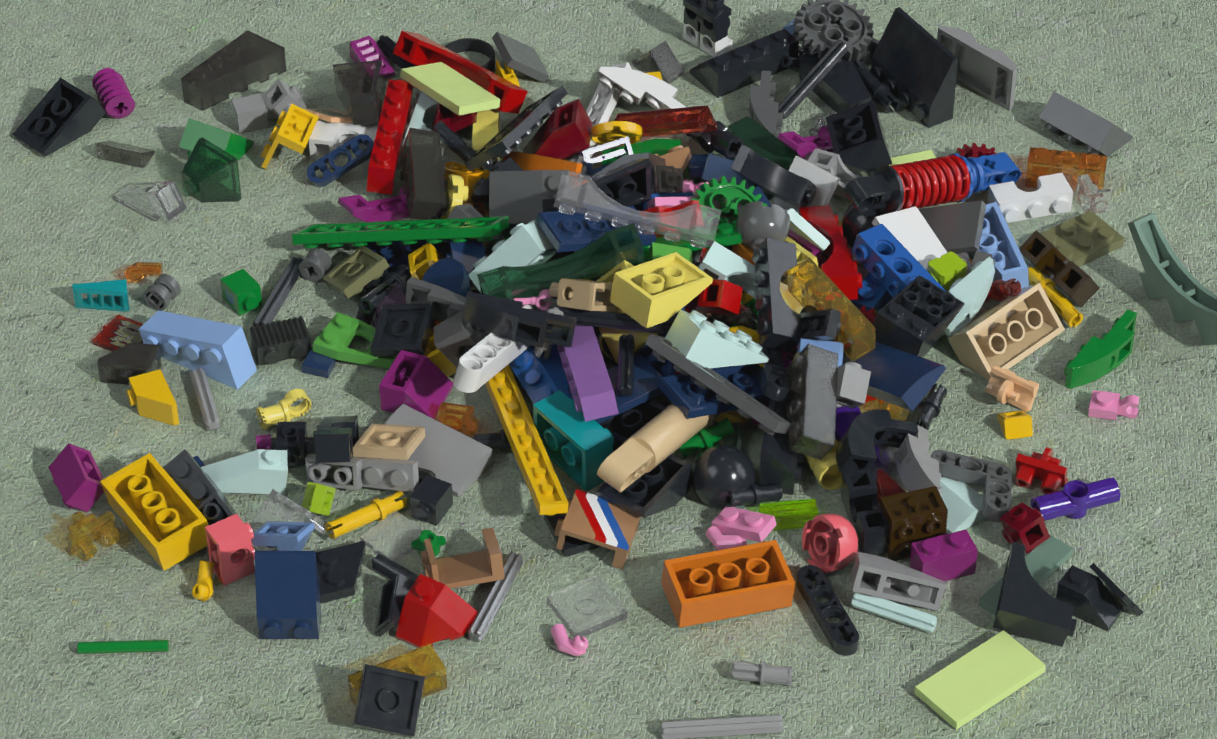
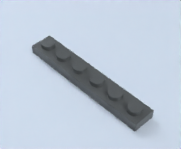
M649 335L645 344L653 349L652 354L663 361L668 359L674 363L673 369L685 376L690 374L696 378L694 383L699 387L715 391L717 393L715 397L727 405L732 403L738 407L737 412L741 416L749 420L754 418L760 422L758 427L771 435L775 432L787 433L791 423L712 369L686 358L676 347H672L673 344L665 337Z

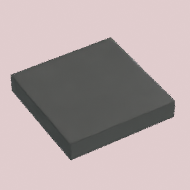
M496 32L492 37L507 67L542 83H545L550 77L534 48L500 32Z

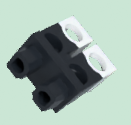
M683 0V6H685L683 38L696 47L700 46L701 50L712 57L722 55L733 49V40L728 38V28L730 26V18L728 16L731 15V8L724 4V0Z

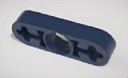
M365 134L357 135L313 162L307 169V176L311 184L316 187H324L370 159L374 145L373 140ZM359 144L367 145L368 150L363 152L359 148ZM352 149V152L356 156L355 159L352 158L348 150ZM339 155L348 157L347 164L342 167L334 164L336 157ZM327 163H330L334 172L331 173L326 165ZM320 170L323 172L324 177L319 179L315 172Z

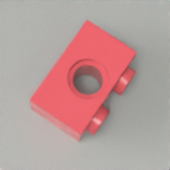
M234 514L205 527L209 561L215 562L213 572L223 586L255 573V550L251 541L254 538V533L249 523H243L240 517Z

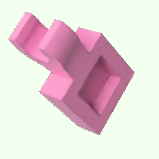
M1093 390L1088 417L1116 420L1117 415H1123L1128 418H1137L1139 397L1128 395L1120 399L1121 394Z

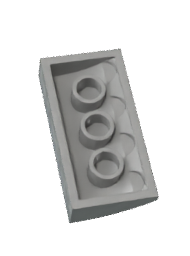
M402 404L385 423L389 425L425 427V438L407 461H417L418 467L431 470L436 474L437 479L451 483L452 493L456 497H459L493 465L492 448L405 404Z

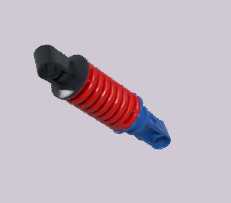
M1006 152L988 156L984 155L977 158H965L958 153H952L949 156L879 166L873 171L871 176L857 177L848 182L844 188V193L858 212L865 213L877 209L884 215L915 206L920 209L939 204L964 202L973 193H977L980 190H988L989 185L1011 181L1017 182L1021 176V171Z

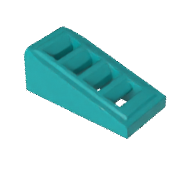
M126 279L72 284L76 308L120 312L130 311ZM81 293L87 294V298L82 299Z

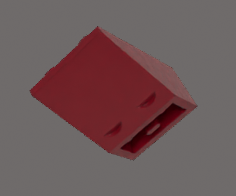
M576 99L556 108L526 144L522 153L564 160L568 156L573 154L579 155L580 151L590 148L592 122L580 100Z

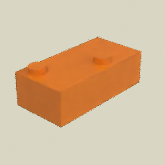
M771 540L664 560L661 585L678 627L681 628L791 607L795 581L777 541Z

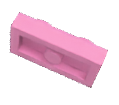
M725 506L711 522V525L716 526L722 534L739 535L748 540L762 542L774 529L776 521L772 515Z

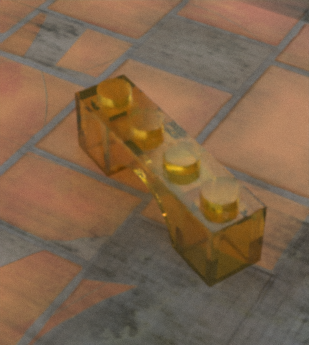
M811 258L787 270L788 291L803 308L811 305L818 311L834 309L841 312V327L835 340L836 342L844 343L843 351L852 361L875 349V327Z

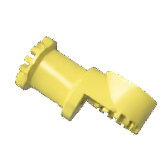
M293 389L283 399L279 400L278 404L265 408H256V415L259 417L257 418L258 420L261 419L259 425L265 431L270 426L278 424V422H291V419L301 417V414L304 416L305 412H309L308 409H311L310 406L312 404L304 390ZM297 399H303L302 403H300L299 405L294 407L291 406V404H293L294 401H297Z

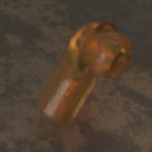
M136 262L127 267L125 278L128 282L138 283L147 276H160L163 274V264Z

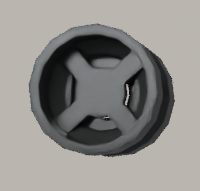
M161 274L154 281V285L149 286L144 291V300L152 309L163 311L170 304V300L175 299L181 291L180 285L172 276Z

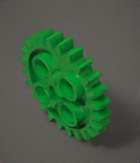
M725 176L719 178L718 182L715 178L708 181V184L704 182L699 186L700 190L697 189L692 193L694 198L689 200L699 201L703 227L692 231L709 229V224L715 227L722 223H728V221H732L731 224H736L739 213L737 205L744 206L747 203L756 202L762 195L754 196L752 194L754 186L746 189L745 180L737 185L735 177L729 179L728 183ZM712 199L720 203V209L713 206ZM732 245L724 246L728 250L732 251Z

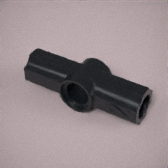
M693 115L686 119L683 128L686 136L696 140L709 154L716 151L727 158L735 159L741 145H744L741 138L730 133L725 125L718 120L711 123Z

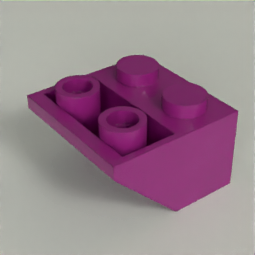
M400 350L379 385L381 410L394 413L402 404H405L435 419L453 389V382L427 356Z

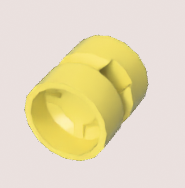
M830 436L820 437L811 442L805 450V458L814 472L819 485L826 490H836L841 488L842 472H839L836 461L838 440Z

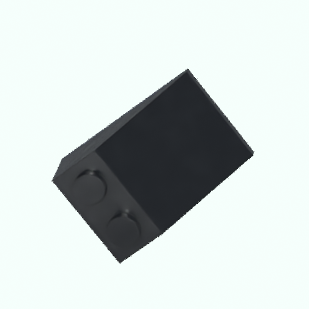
M60 77L12 135L46 157L89 133L106 112L90 95Z
M669 455L654 469L643 474L624 491L619 492L607 482H604L596 491V496L646 518L675 506L691 490L692 464Z

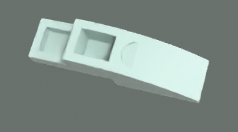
M990 256L985 261L976 263L966 277L963 279L959 278L952 284L949 293L965 304L940 337L944 334L948 337L968 325L980 310L989 293L995 274L994 262Z

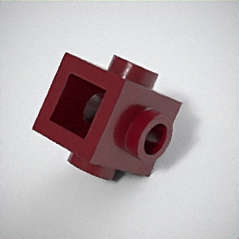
M1023 502L1011 508L1010 511L1000 517L1004 528L1001 532L1005 540L1010 545L1013 542L1025 545L1024 551L1026 553L1050 538L1044 523V517L1036 508H1030Z

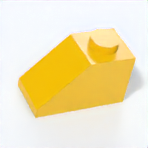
M161 369L129 378L130 389L126 390L127 399L130 406L135 405L139 416L173 426L179 424L177 404Z

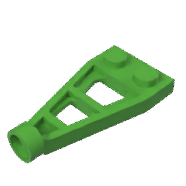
M338 312L313 342V352L340 361L389 369L397 357L374 356L370 351L371 345L365 351L348 348V345L355 336H362L373 342L376 329L359 319Z

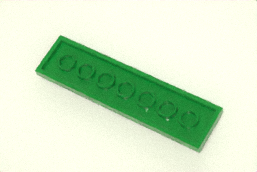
M509 216L311 224L293 233L292 240L293 245L303 244V248H315L319 244L327 243V247L343 246V243L352 242V246H364L368 242L376 241L377 245L381 246L400 240L401 244L407 245L417 243V240L425 239L426 243L432 244L442 242V239L450 238L451 242L454 243L465 242L467 238H476L477 241L483 242L492 240L493 236L501 235V231L509 227Z

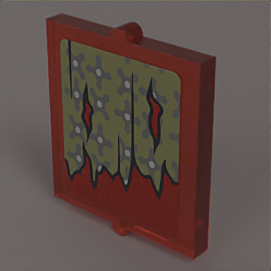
M118 314L107 326L102 327L103 330L92 340L93 345L133 359L145 348L139 332V328L143 323Z

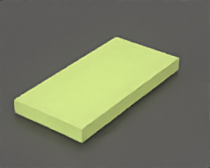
M443 62L401 69L400 77L457 115L497 109L500 106L499 98Z
M1003 630L915 686L914 694L957 730L1043 674L1046 665Z

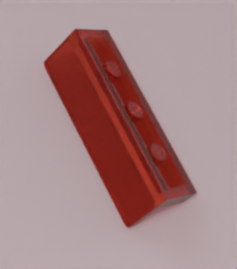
M708 105L620 113L615 118V121H627L640 125L642 137L716 131L718 128V124Z

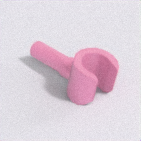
M548 289L542 290L538 297L514 298L515 301L523 302L522 305H536L542 311L548 310L549 306L553 303L552 301L543 300L551 298Z

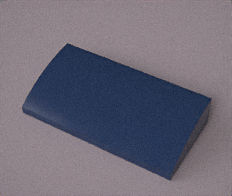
M873 340L851 351L842 361V365L845 362H855L860 364L862 369L871 371L867 395L912 412L946 370V367L942 364Z

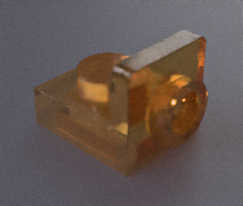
M441 402L439 407L440 423L470 438L472 435L477 434L479 420L475 418L474 406Z

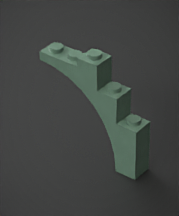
M1148 213L1127 223L1144 268V272L1139 275L1148 299L1167 297L1176 322L1195 320L1203 345H1216L1217 295L1199 283L1184 267L1165 238L1155 213Z

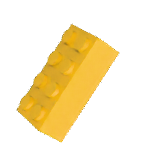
M151 453L146 454L100 481L108 504L163 571L207 546L205 527L209 526L207 519Z

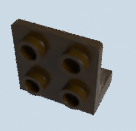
M936 486L880 497V507L890 526L888 559L892 561L909 559L911 557L912 543L946 534L948 509Z

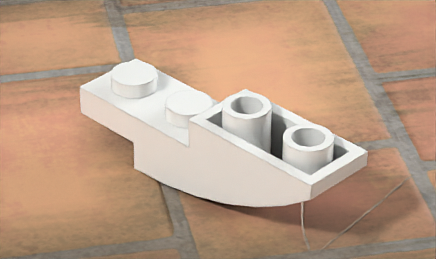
M601 67L598 71L597 77L600 79L599 82L610 90L614 88L620 92L621 98L630 104L634 102L639 105L643 98H646V102L656 110L661 108L668 113L667 117L677 124L681 122L685 125L686 119L693 113V111L674 99L678 89L659 78L641 71L620 67Z

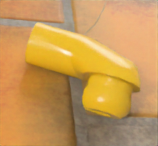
M200 560L197 582L192 589V595L195 599L207 601L212 597V577L215 562Z

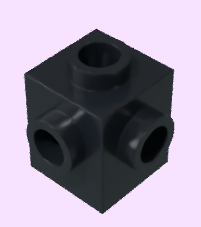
M278 422L277 435L271 438V450H287L288 466L306 465L305 457H307V454H311L310 437L307 435L306 422Z

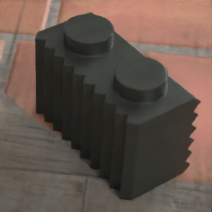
M302 316L294 317L293 319L289 318L288 320L284 319L282 322L278 320L277 323L273 321L271 324L267 323L266 325L262 324L261 326L257 325L250 328L251 344L258 366L275 364L278 361L292 358L299 359L308 355L311 350V338Z

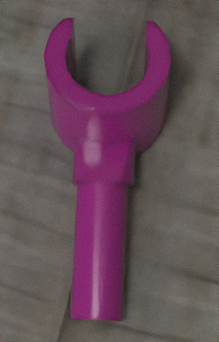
M256 435L257 450H271V435Z

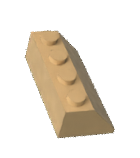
M1037 283L1019 289L950 336L948 340L960 362L989 381L990 371L993 366L996 365L1004 370L1011 368L1063 332L1065 328L1041 284Z

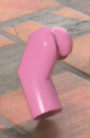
M556 624L551 628L552 637L559 651L576 657L585 654L589 644L584 636L581 639L579 635L575 636L574 639L569 638L563 624Z

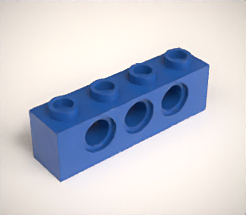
M882 223L857 235L851 252L892 297L900 293L919 275L946 291Z

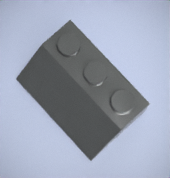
M1053 92L1039 116L1041 120L1046 122L1045 128L1056 134L1059 131L1066 133L1064 138L1075 145H1078L1079 142L1086 144L1084 149L1095 156L1102 153L1108 157L1128 143L1133 137L1110 121L1056 92Z

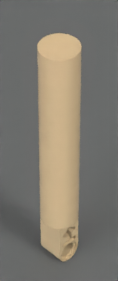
M672 403L625 440L621 447L610 454L599 467L597 476L617 491H624L643 474L654 469L721 413L686 419L683 412Z

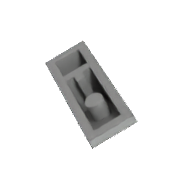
M857 552L850 577L853 592L939 611L946 587L945 581L888 558Z

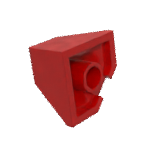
M420 574L404 599L396 638L421 650L432 647L433 643L450 638V641L463 637L476 617L477 611L447 585Z

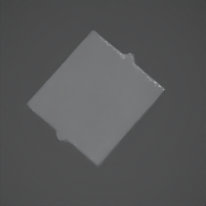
M395 511L361 535L360 541L364 540L365 545L373 550V554H383L397 562L413 550L411 542L420 537L423 529L417 526L414 520L410 521Z

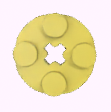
M449 174L450 180H446L444 183L441 208L445 209L446 216L441 215V219H447L456 205H462L463 201H467L468 186H464V179L460 175Z

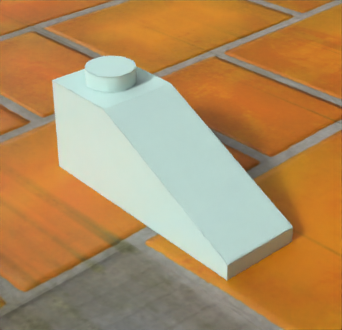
M258 449L203 466L201 469L210 476L222 493L285 495L288 473L287 450Z

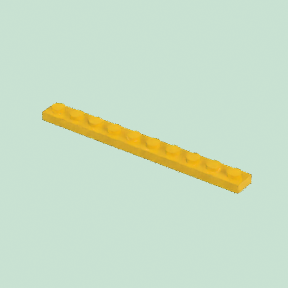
M508 364L487 381L485 386L539 515L568 513L569 503Z

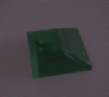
M203 137L198 139L182 170V187L184 192L201 203L236 202L241 200L237 158Z

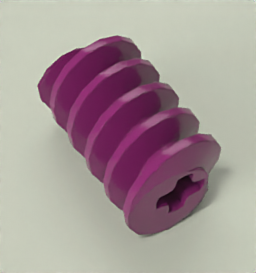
M110 67L99 70L92 79V86L106 115L115 119L129 116L135 108V101L124 78Z

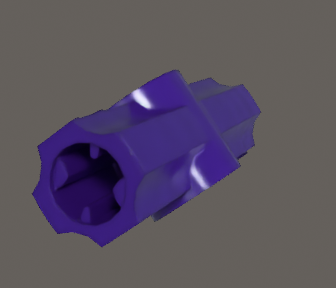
M1114 477L1087 484L1082 481L1073 480L1065 484L1064 490L1031 498V508L1038 509L1045 521L1061 516L1079 519L1087 514V509L1120 501L1121 493Z

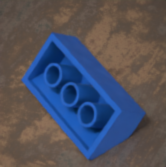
M556 344L553 345L550 358L543 359L545 351L542 352L541 358L536 357L533 353L536 346L530 345V347L509 363L533 404L559 390L567 397L572 398L569 395V383L567 382Z

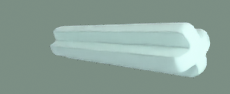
M857 592L853 595L851 605L854 608L928 633H932L936 628L937 617L875 596Z

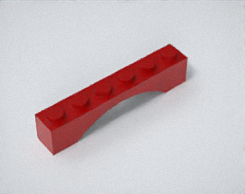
M402 30L393 54L418 66L443 62L499 98L500 106L497 109L502 112L519 114L528 92L419 33Z
M389 79L368 166L366 189L368 192L392 195L401 143L406 123L409 121L414 86L404 80Z
M830 205L799 207V215L830 241L828 247L822 251L829 257L821 265V291L825 302L857 300L858 289H862L861 273H857V263L853 261L852 250L848 249L847 238L843 237L842 226H839L837 214H833Z
M713 280L712 284L685 305V312L691 313L694 310L699 313L739 315L743 287L726 280Z

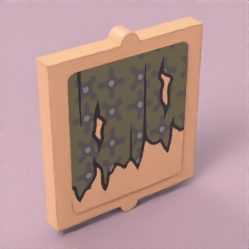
M304 109L319 116L318 119L331 123H363V118L335 109Z

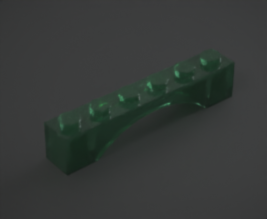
M634 223L610 230L587 247L558 260L531 266H501L477 274L482 294L514 300V298L538 297L542 290H550L551 284L553 282L559 283L561 278L590 280L605 275L623 260L636 265L645 262L642 242Z

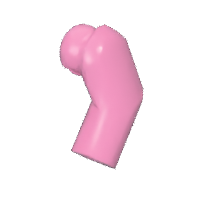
M716 526L708 528L705 533L716 550L747 545L745 538L739 535H723Z

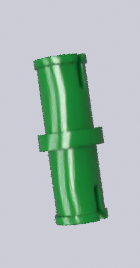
M726 417L724 420L706 429H701L680 446L679 449L685 459L687 456L705 447H713V443L731 434L733 435L735 432Z

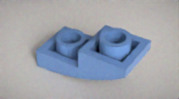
M708 154L701 179L710 181L712 178H715L718 182L719 178L725 176L728 183L729 179L735 177L737 185L743 181L731 169L734 161ZM747 183L745 184V188L749 189L750 186Z

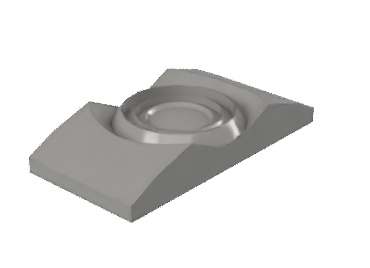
M940 26L938 28L937 40L958 58L956 80L1008 111L1012 110L1017 67L1003 51L987 48L979 44L969 32Z

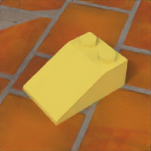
M677 252L614 273L610 302L639 322L640 325L649 328L668 321L712 284L713 278Z

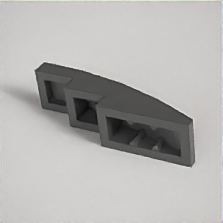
M413 277L407 281L406 304L432 303L436 308L433 320L443 322L459 312L464 314L465 297ZM478 327V330L484 336H487L491 333Z

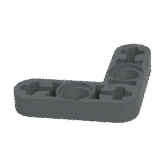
M935 450L932 452L931 457L939 461L941 477L983 486L982 514L988 520L1001 522L1000 517L1010 511L1011 470L999 463L949 451Z

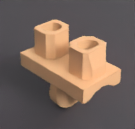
M996 365L993 366L985 392L997 397L999 403L1005 404L1007 402L1026 412L1030 411L1037 395L1039 384L1032 380L1028 381L1008 369L1004 370Z

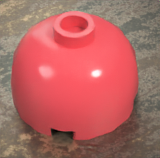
M821 514L814 516L812 520H808L805 523L802 532V546L804 551L808 550L811 559H807L809 564L819 567L823 573H829L843 569L852 562L858 550V537L852 523L845 517L836 514Z

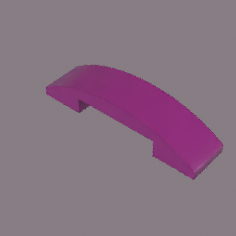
M821 126L815 136L801 137L794 131L780 133L778 136L782 144L807 160L815 148L834 153L828 126Z
M422 184L401 187L399 196L367 201L359 194L338 198V203L351 215L363 221H396L423 210L435 201L436 196Z

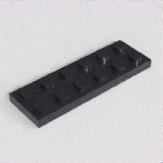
M563 85L522 110L464 163L468 170L471 172L477 167L483 170L491 165L497 157L501 159L512 152V148L520 144L523 138L531 134L533 129L542 124L544 119L549 117L556 108L563 104L561 100L568 94Z

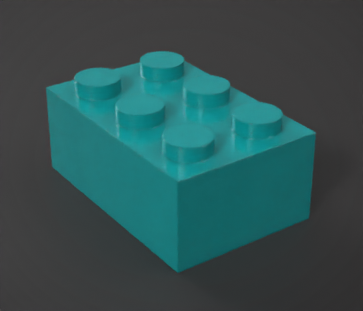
M561 390L533 404L534 424L549 459L586 492L605 482L597 476V471L604 460L613 453L614 439L611 432L603 428L595 420L585 422L582 411L576 412L574 400L567 397Z

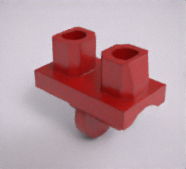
M1049 447L1044 449L1043 454L1033 452L1031 457L1018 453L1015 460V483L1017 486L1027 489L1030 488L1033 479L1042 481L1040 488L1044 494L1057 492L1060 487H1064L1068 482V478H1066L1067 467L1060 466L1061 459L1052 457L1053 449Z

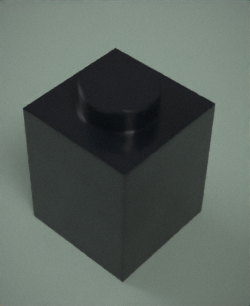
M426 475L410 496L411 517L437 526L453 505L452 484Z

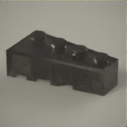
M807 344L800 353H796L793 361L785 369L791 387L785 399L787 421L791 423L788 429L790 450L822 460L834 447L838 354Z

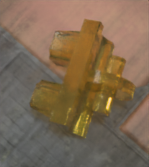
M109 510L98 518L93 513L87 516L80 511L72 515L74 524L68 527L71 534L67 536L68 546L65 547V551L69 556L76 553L86 562L97 554L98 548L93 543L97 539H100L105 547H111L117 543L120 534L113 525L115 519L113 513Z

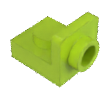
M308 482L301 506L302 510L329 516L336 488Z

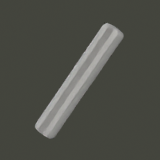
M202 368L193 369L190 372L191 381L205 428L208 431L218 429L220 427L219 417L205 371Z

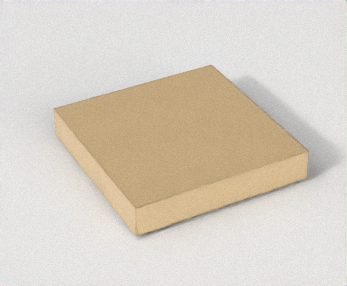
M371 424L353 446V457L408 460L425 438V427Z

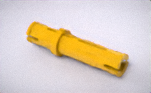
M1036 266L1028 267L1029 284L1040 283L1058 315L1070 327L1078 326L1083 320V315L1057 290L1055 283L1051 279L1045 278Z
M397 491L381 500L376 498L371 500L370 504L325 523V531L327 533L332 530L333 533L329 534L328 537L334 540L375 520L380 522L387 518V515L406 508L407 499H399L404 496L402 491Z

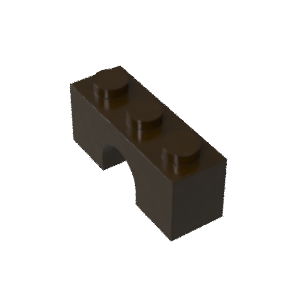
M1037 230L1019 248L1021 254L1033 266H1036L1041 273L1051 279L1057 287L1081 308L1100 288L1086 272L1073 261H1069Z

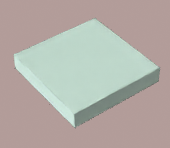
M785 209L790 215V230L820 248L821 251L828 247L830 241L794 209Z

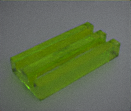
M816 499L760 504L758 512L775 517L776 526L772 530L774 531L804 528L808 520H812L814 516L818 515V507H816Z

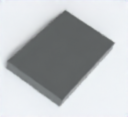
M982 200L918 209L947 253L950 251L955 254L979 251L986 204Z

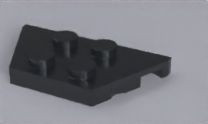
M364 540L316 552L321 604L355 595L357 578L360 577L362 569V558L366 553Z

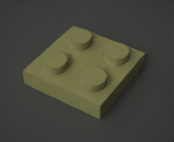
M361 246L322 277L328 287L349 299L358 295L370 281L382 276L384 270L389 267V264L384 257L365 246Z

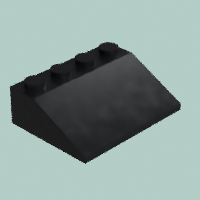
M900 7L895 8L872 56L870 72L881 83L888 85L889 90L900 100L901 105L907 108L926 127L930 128L953 119L958 58Z

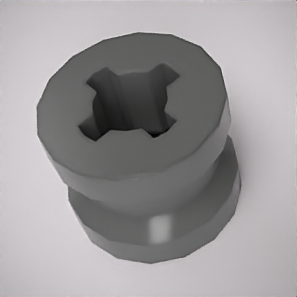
M311 249L307 253L306 258L299 264L300 274L311 282L320 281L332 264L331 258L321 249Z

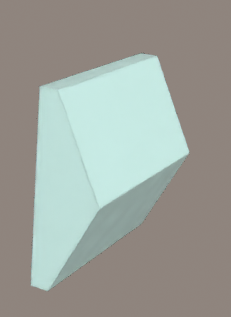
M941 477V497L948 509L946 533L965 530L985 518L982 514L981 495L963 481Z

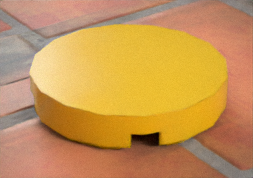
M610 121L593 126L591 135L592 140L599 145L624 137H628L630 144H634L642 139V128L640 125L632 122Z

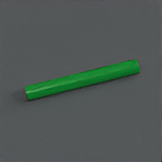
M169 640L78 642L77 650L78 654L169 652Z

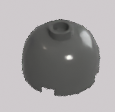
M761 201L747 203L742 206L736 219V230L741 234L742 244L754 251L767 237L785 241L790 229V215L785 209L773 203L771 207L762 206L763 202Z

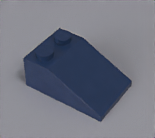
M255 551L256 611L259 639H319L322 612L316 552Z

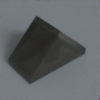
M666 41L654 46L631 61V66L644 73L660 71L662 80L668 84L684 74V70Z

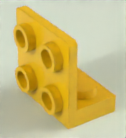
M292 103L287 112L282 110L276 123L280 128L277 126L273 128L268 142L272 144L267 143L260 156L265 158L261 167L266 169L278 143L302 154L319 116Z

